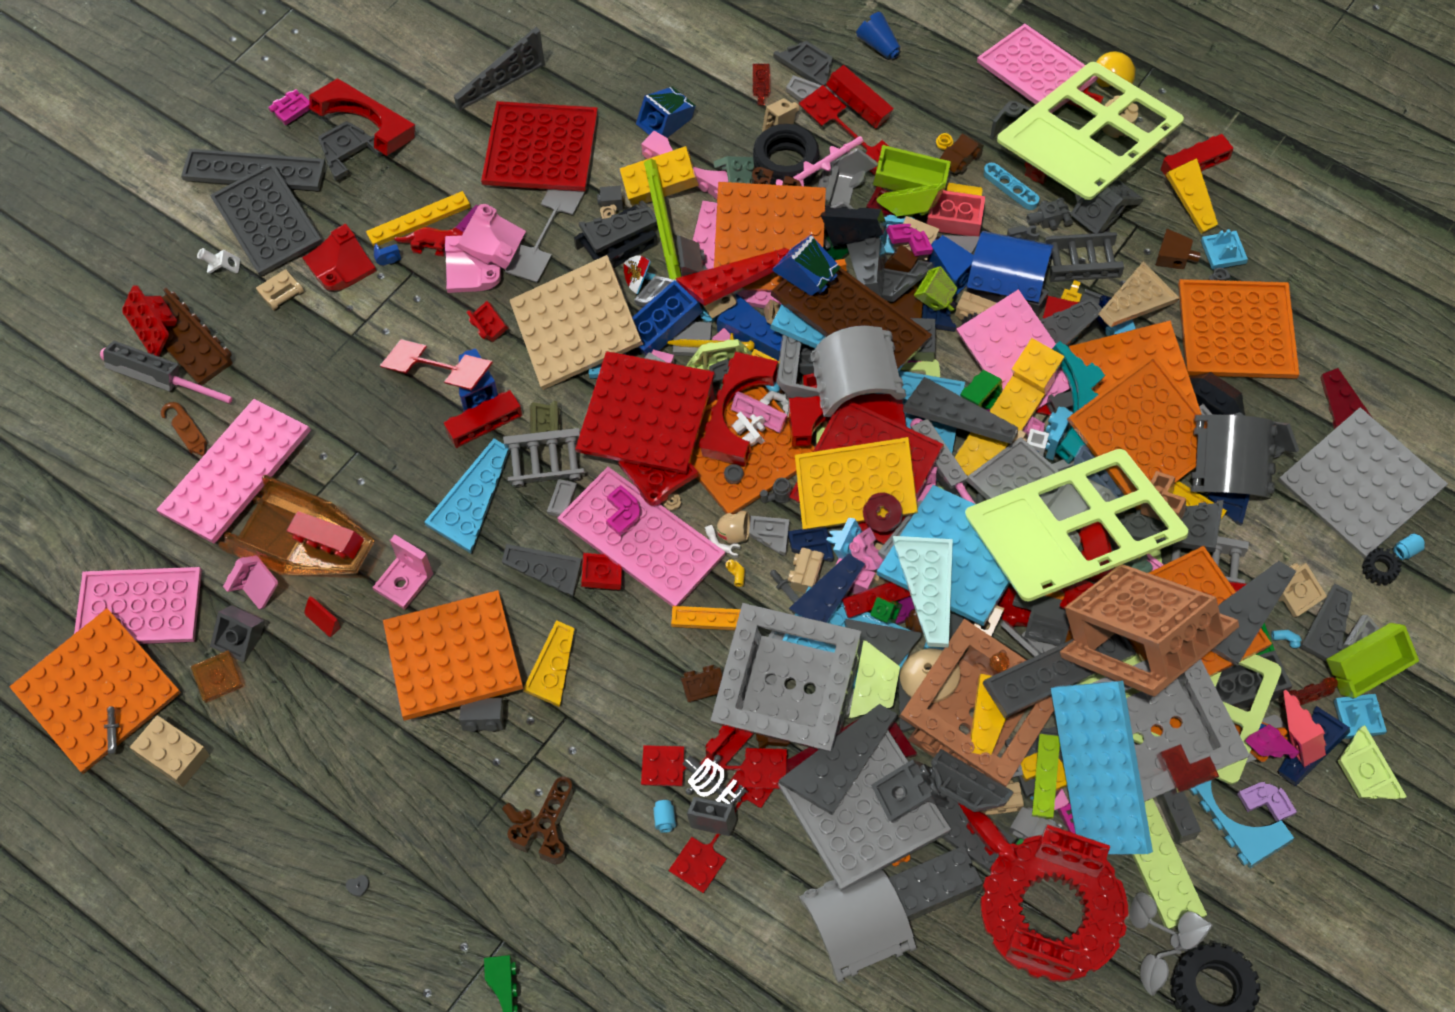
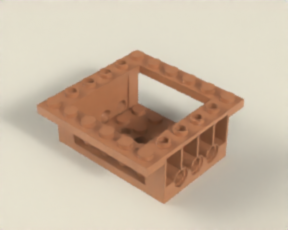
M1122 564L1065 607L1074 641L1063 648L1060 654L1061 658L1115 681L1123 680L1125 685L1155 697L1239 628V622L1237 619L1220 614L1217 599L1212 595ZM1115 633L1142 643L1145 647L1151 672L1149 673L1097 652L1095 649Z
M964 619L950 639L948 648H944L899 717L915 727L908 740L932 757H935L940 749L1006 787L1053 713V699L1050 696L1033 706L1001 758L997 756L1027 708L1006 717L991 755L987 752L981 755L971 753L975 746L970 738L973 718L970 716L969 711L975 707L979 675L994 676L1026 661V659ZM968 647V650L958 663L961 678L957 689L948 698L932 703L929 709H927ZM965 725L969 729V734L965 735L961 732L959 726Z

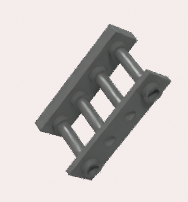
M1117 232L1064 236L1052 235L1046 237L1045 243L1054 245V266H1051L1050 282L1121 278L1124 264L1123 261H1115L1112 246L1115 245ZM1087 247L1090 264H1079L1076 248ZM1094 247H1105L1108 262H1097ZM1069 248L1072 265H1062L1059 249Z

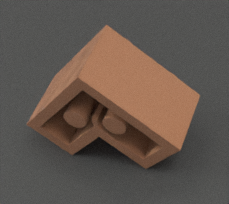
M1156 471L1151 480L1152 485L1181 520L1186 510V498L1173 494L1175 477ZM1148 503L1141 504V514L1162 521Z

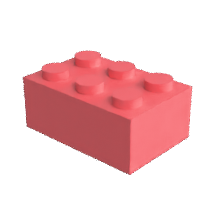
M943 190L936 205L930 209L927 224L938 228L939 232L979 236L985 196Z

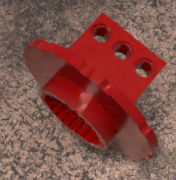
M1047 824L1042 835L1026 838L1020 845L1014 844L1017 859L1014 862H1009L999 856L990 868L991 874L985 878L982 887L985 893L980 900L981 917L986 934L990 935L993 939V947L1015 969L1025 970L1029 976L1036 979L1045 977L1050 982L1074 981L1084 978L1089 971H1098L1119 949V939L1124 937L1127 929L1124 920L1128 917V902L1121 880L1115 877V869L1107 861L1110 845ZM1043 878L1046 882L1053 878L1054 882H1057L1059 879L1062 880V885L1070 884L1069 889H1076L1075 896H1081L1082 899L1079 903L1085 905L1082 908V912L1085 914L1081 919L1083 922L1079 929L1070 938L1065 937L1062 942L1059 938L1052 941L1051 938L1046 939L1039 933L1035 934V930L1029 931V923H1023L1025 916L1020 915L1023 911L1021 904L1025 893L1029 887L1034 886L1035 882L1041 883Z

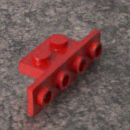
M888 582L843 598L842 602L846 616L850 618L872 611L877 597L887 601H897L911 595L909 590Z
M723 725L719 730L720 734L715 739L711 738L706 744V757L700 764L702 765L706 759L713 761L715 755H720L721 759L717 764L726 766L754 733ZM710 770L708 772L710 776L712 775L713 770Z

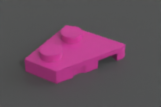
M1270 724L1249 735L1245 740L1260 756L1282 757L1283 754H1288L1290 758L1294 759L1300 753L1280 734L1278 729Z

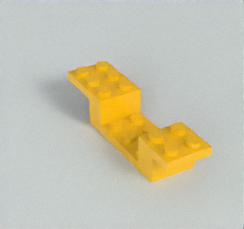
M1031 338L1011 369L1013 374L989 412L1017 426L1018 431L1019 429L1023 431L1054 383L1055 373L1065 357ZM971 432L956 454L955 459L968 476L1007 448L1010 443Z

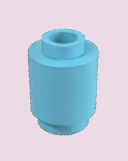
M1413 533L1399 541L1394 547V552L1401 560L1410 559L1424 550L1425 541L1420 535Z
M670 800L657 801L653 808L655 828L660 830L661 833L671 832L676 827L674 806Z

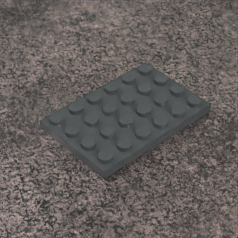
M272 162L210 195L259 276L322 243L320 236Z

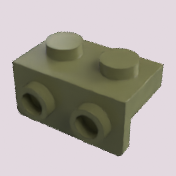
M553 401L551 405L531 403L530 434L560 430V425L558 424L560 409L557 406V401Z

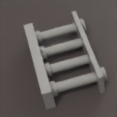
M579 428L504 436L505 449L509 448L511 450L514 475L513 477H507L509 485L521 487L524 486V483L567 478L579 480L581 477H584V468L578 469L575 443L580 435ZM559 442L568 444L570 470L559 471L556 448ZM541 444L549 446L551 472L540 473L537 447ZM528 446L530 448L533 474L521 475L518 451L520 447Z
M1218 536L1216 551L1212 552L1213 560L1219 567L1220 553L1232 556L1230 577H1225L1229 582L1245 583V580L1238 579L1239 559L1245 556L1249 542ZM1173 546L1171 561L1180 558L1181 547Z

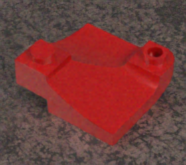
M347 224L331 231V235L321 245L302 257L319 283L327 290L337 291L345 289L376 272L375 266Z
M619 461L620 468L637 487L645 502L651 506H657L666 501L673 491L699 476L698 471L691 463L689 464L687 474Z

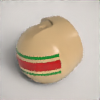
M748 512L727 513L719 519L717 533L723 541L729 544H737L748 540L750 515Z

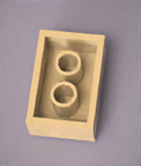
M158 715L130 746L136 756L182 788L210 756L202 745Z

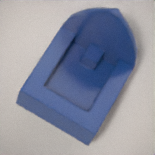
M377 243L375 244L374 258L377 264L383 266L401 260L397 244L379 249Z

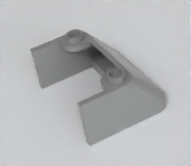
M859 148L831 162L830 171L823 169L818 187L826 188V206L855 209L849 205L853 188L860 186L864 182V176L867 171L878 166L875 160Z
M782 334L777 384L789 398L820 396L817 388L796 384L800 351L809 345Z
M1087 478L1105 502L1117 499L1108 488ZM1072 484L1061 486L1046 505L1058 521L1090 509ZM1075 530L1067 535L1078 548L1080 536Z

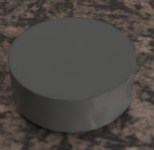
M736 464L727 466L724 470L725 480L730 484L741 482L743 479V469Z

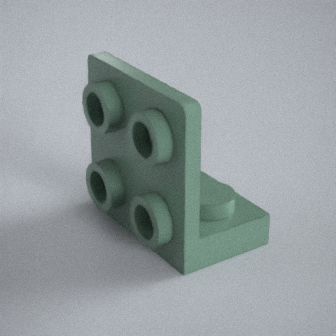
M726 156L714 161V168H722V171H727L728 182L752 183V172L755 169L753 157Z

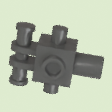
M1062 197L1052 202L1042 201L1039 204L1038 212L1030 213L1026 216L1029 225L1040 222L1042 229L1051 227L1052 230L1058 227L1060 220L1064 219L1065 225H1071L1073 219L1070 217L1071 212L1068 210L1069 207L1064 203V198Z

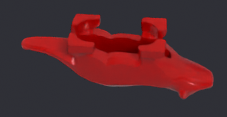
M424 227L408 236L395 237L394 240L401 243H410L413 253L421 254V249L427 247L436 249V256L444 257L445 236H462L464 232L457 228L438 230Z
M958 803L968 820L966 828L972 835L977 834L986 845L984 850L987 854L991 856L995 853L1004 860L1014 862L1017 859L1014 844L1008 843L995 823L986 814L980 811L973 812Z

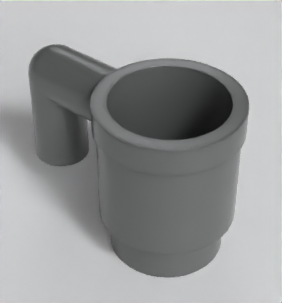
M786 478L776 479L773 484V493L768 494L766 490L760 492L761 502L767 503L775 500L783 504L790 501L789 496L792 492L790 482Z

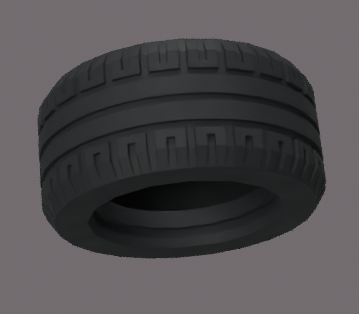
M794 124L772 126L763 131L754 143V167H763L774 171L770 185H776V180L784 181L785 175L793 178L803 172V163L805 161L813 165L819 162L818 142L809 131ZM789 149L800 153L803 159L796 165L782 166L773 163L768 157L777 150ZM817 171L803 179L804 186L813 180Z

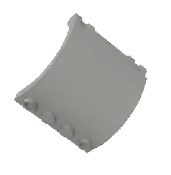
M874 326L845 328L825 337L812 351L811 361L814 366L817 391L820 395V406L825 417H831L842 403L862 394L886 393L891 394L898 400L906 397L905 389L902 388L904 385L903 380L899 377L893 352L895 345L891 341L893 339L891 331L882 330V327Z
M883 870L840 891L835 881L831 880L826 882L824 886L817 889H809L799 896L801 904L809 912L819 931L837 983L844 981L845 977L858 975L857 970L892 955H895L897 958L902 956L903 952L908 950L911 952L917 949L904 908Z

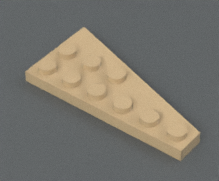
M1143 261L1112 299L1103 307L1099 316L1106 324L1113 327L1174 304L1178 301L1179 297Z

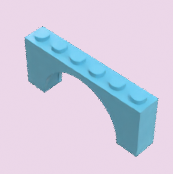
M1206 775L1188 783L1187 787L1191 794L1198 796L1201 800L1199 804L1206 813L1209 812L1214 818L1212 819L1214 826L1224 832L1226 835L1224 839L1227 844L1237 850L1239 853L1237 855L1238 859L1244 866L1247 865L1249 869L1293 842L1294 837L1282 820L1269 826L1250 827L1236 823L1228 818L1219 809L1213 798L1211 789L1212 776Z

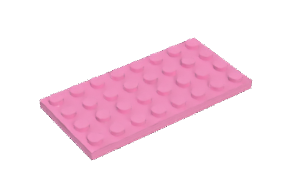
M253 399L157 508L158 513L215 544L311 431L309 426Z
M607 467L557 518L559 523L599 553L609 557L610 561L616 565L619 564L622 570L672 607L679 606L725 556L724 550L660 504L657 506L647 504L641 497L637 487L610 467ZM620 485L637 499L640 508V515L636 523L621 536L606 524V520L618 511L607 501V496Z

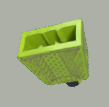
M941 266L928 271L914 294L917 299L936 311L944 308L952 311L958 304L952 298L957 291V287Z

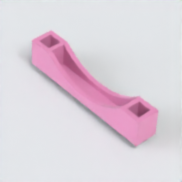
M653 131L641 144L642 155L646 159L673 151L668 138L656 131ZM694 167L699 184L697 187L717 199L718 182H728L727 172L703 170Z

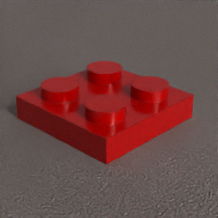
M583 553L581 587L620 590L622 567L610 561L609 557L604 554Z

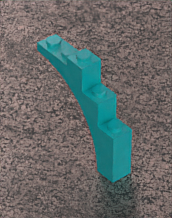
M1059 341L1052 349L1065 357L1060 367L1065 373L1071 388L1074 414L1099 395L1092 389L1100 383L1105 374L1093 363L1086 366L1082 359L1070 351L1067 345ZM1071 424L1064 440L1055 450L1068 464L1074 459L1080 447L1086 445Z

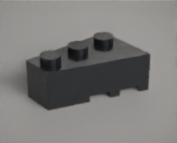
M825 205V212H822L821 215L833 247L881 236L884 234L887 226L881 209L831 208V206Z

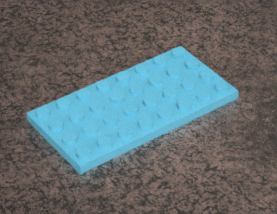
M1123 680L1051 688L1075 833L1110 845L1108 854L1152 853V843Z

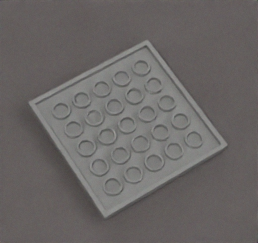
M1361 407L1278 480L1364 559L1370 551L1383 544L1448 485L1446 481Z
M887 731L833 815H830L778 782V787L840 891L951 832V828L937 806L928 801L893 823L889 822L871 785L908 762L889 731ZM902 787L895 791L897 799L903 796Z

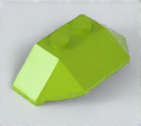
M944 182L885 192L876 200L896 216L904 215L905 217H910L915 213L924 215L929 213L930 209L936 205L946 184Z

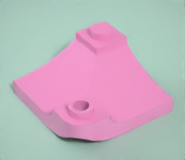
M481 204L477 207L456 247L486 264L491 261L506 270L526 231L500 217L495 208L487 204Z
M445 236L447 293L484 291L495 287L501 281L500 266L491 261L486 264L456 247L461 236Z

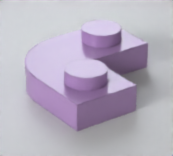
M1260 782L1239 791L1237 794L1247 812L1267 805L1276 822L1297 813L1281 787L1278 789L1273 785Z

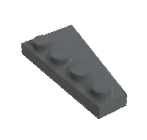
M1334 583L1301 644V649L1326 662L1327 658L1342 650L1343 637L1347 625L1346 621L1353 594L1351 591Z

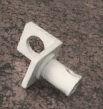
M202 248L197 254L198 259L208 263L207 273L209 274L220 267H224L235 274L239 272L240 258L226 250H222L214 255ZM228 258L234 261V267L229 265Z

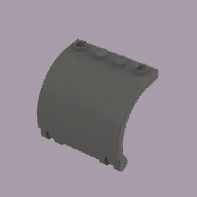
M1195 415L1196 428H1194V435H1198L1196 472L1191 473L1193 486H1191L1190 492L1236 493L1271 498V494H1274L1275 490L1272 475H1275L1276 471L1273 456H1276L1277 452L1274 437H1277L1278 427L1275 425V422L1270 419L1252 416ZM1204 422H1208L1207 428H1204ZM1201 479H1204V486H1201Z

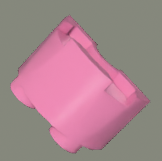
M870 527L858 534L849 545L852 556L865 563L863 570L878 569L884 561L878 555L879 550L874 547L876 538Z

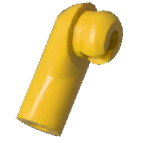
M728 560L726 568L735 576L734 586L743 587L744 567L737 561Z

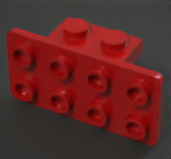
M133 285L123 305L122 312L148 353L159 357L169 336L165 326H175L177 319L161 296H144L139 286Z

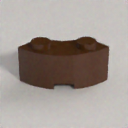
M962 133L954 144L945 149L940 159L951 161L949 170L953 173L964 172L975 158L980 157L984 145L969 135Z

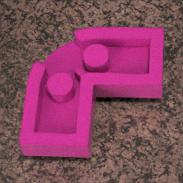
M911 224L888 225L886 231L892 244L909 242L915 256L932 253L933 248L924 231L919 232L911 228Z
M622 485L607 496V501L618 511L606 520V524L619 536L634 525L640 515L637 499Z

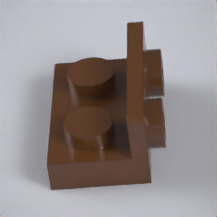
M713 664L703 667L702 672L695 673V670L683 673L684 677L680 678V682H682L687 702L718 694L722 680L720 667H714Z

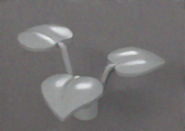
M1139 892L1134 897L1130 908L1132 924L1136 928L1144 929L1150 923L1173 935L1171 937V945L1175 950L1160 953L1157 957L1149 954L1141 964L1140 976L1143 986L1150 995L1155 996L1156 992L1163 987L1169 975L1168 964L1162 958L1173 954L1180 955L1181 951L1189 952L1191 949L1197 948V945L1205 938L1213 925L1195 912H1186L1179 920V932L1173 931L1152 920L1157 913L1156 902L1150 895Z

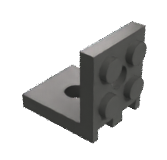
M913 759L871 785L889 822L892 823L927 801L940 807L949 804L946 798L947 795L937 789L932 767ZM902 787L903 796L897 799L895 791Z

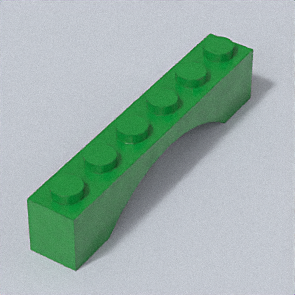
M510 955L484 958L485 981L499 999L502 1011L519 1012L518 1005H514V997H518L517 983L513 984V975H517L516 962H512Z

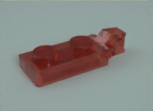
M753 64V96H758V105H764V96H769L770 64Z

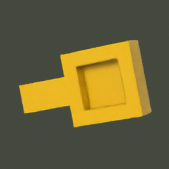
M1074 280L1070 290L1064 289L1061 299L1080 302L1082 294L1078 293L1081 282Z

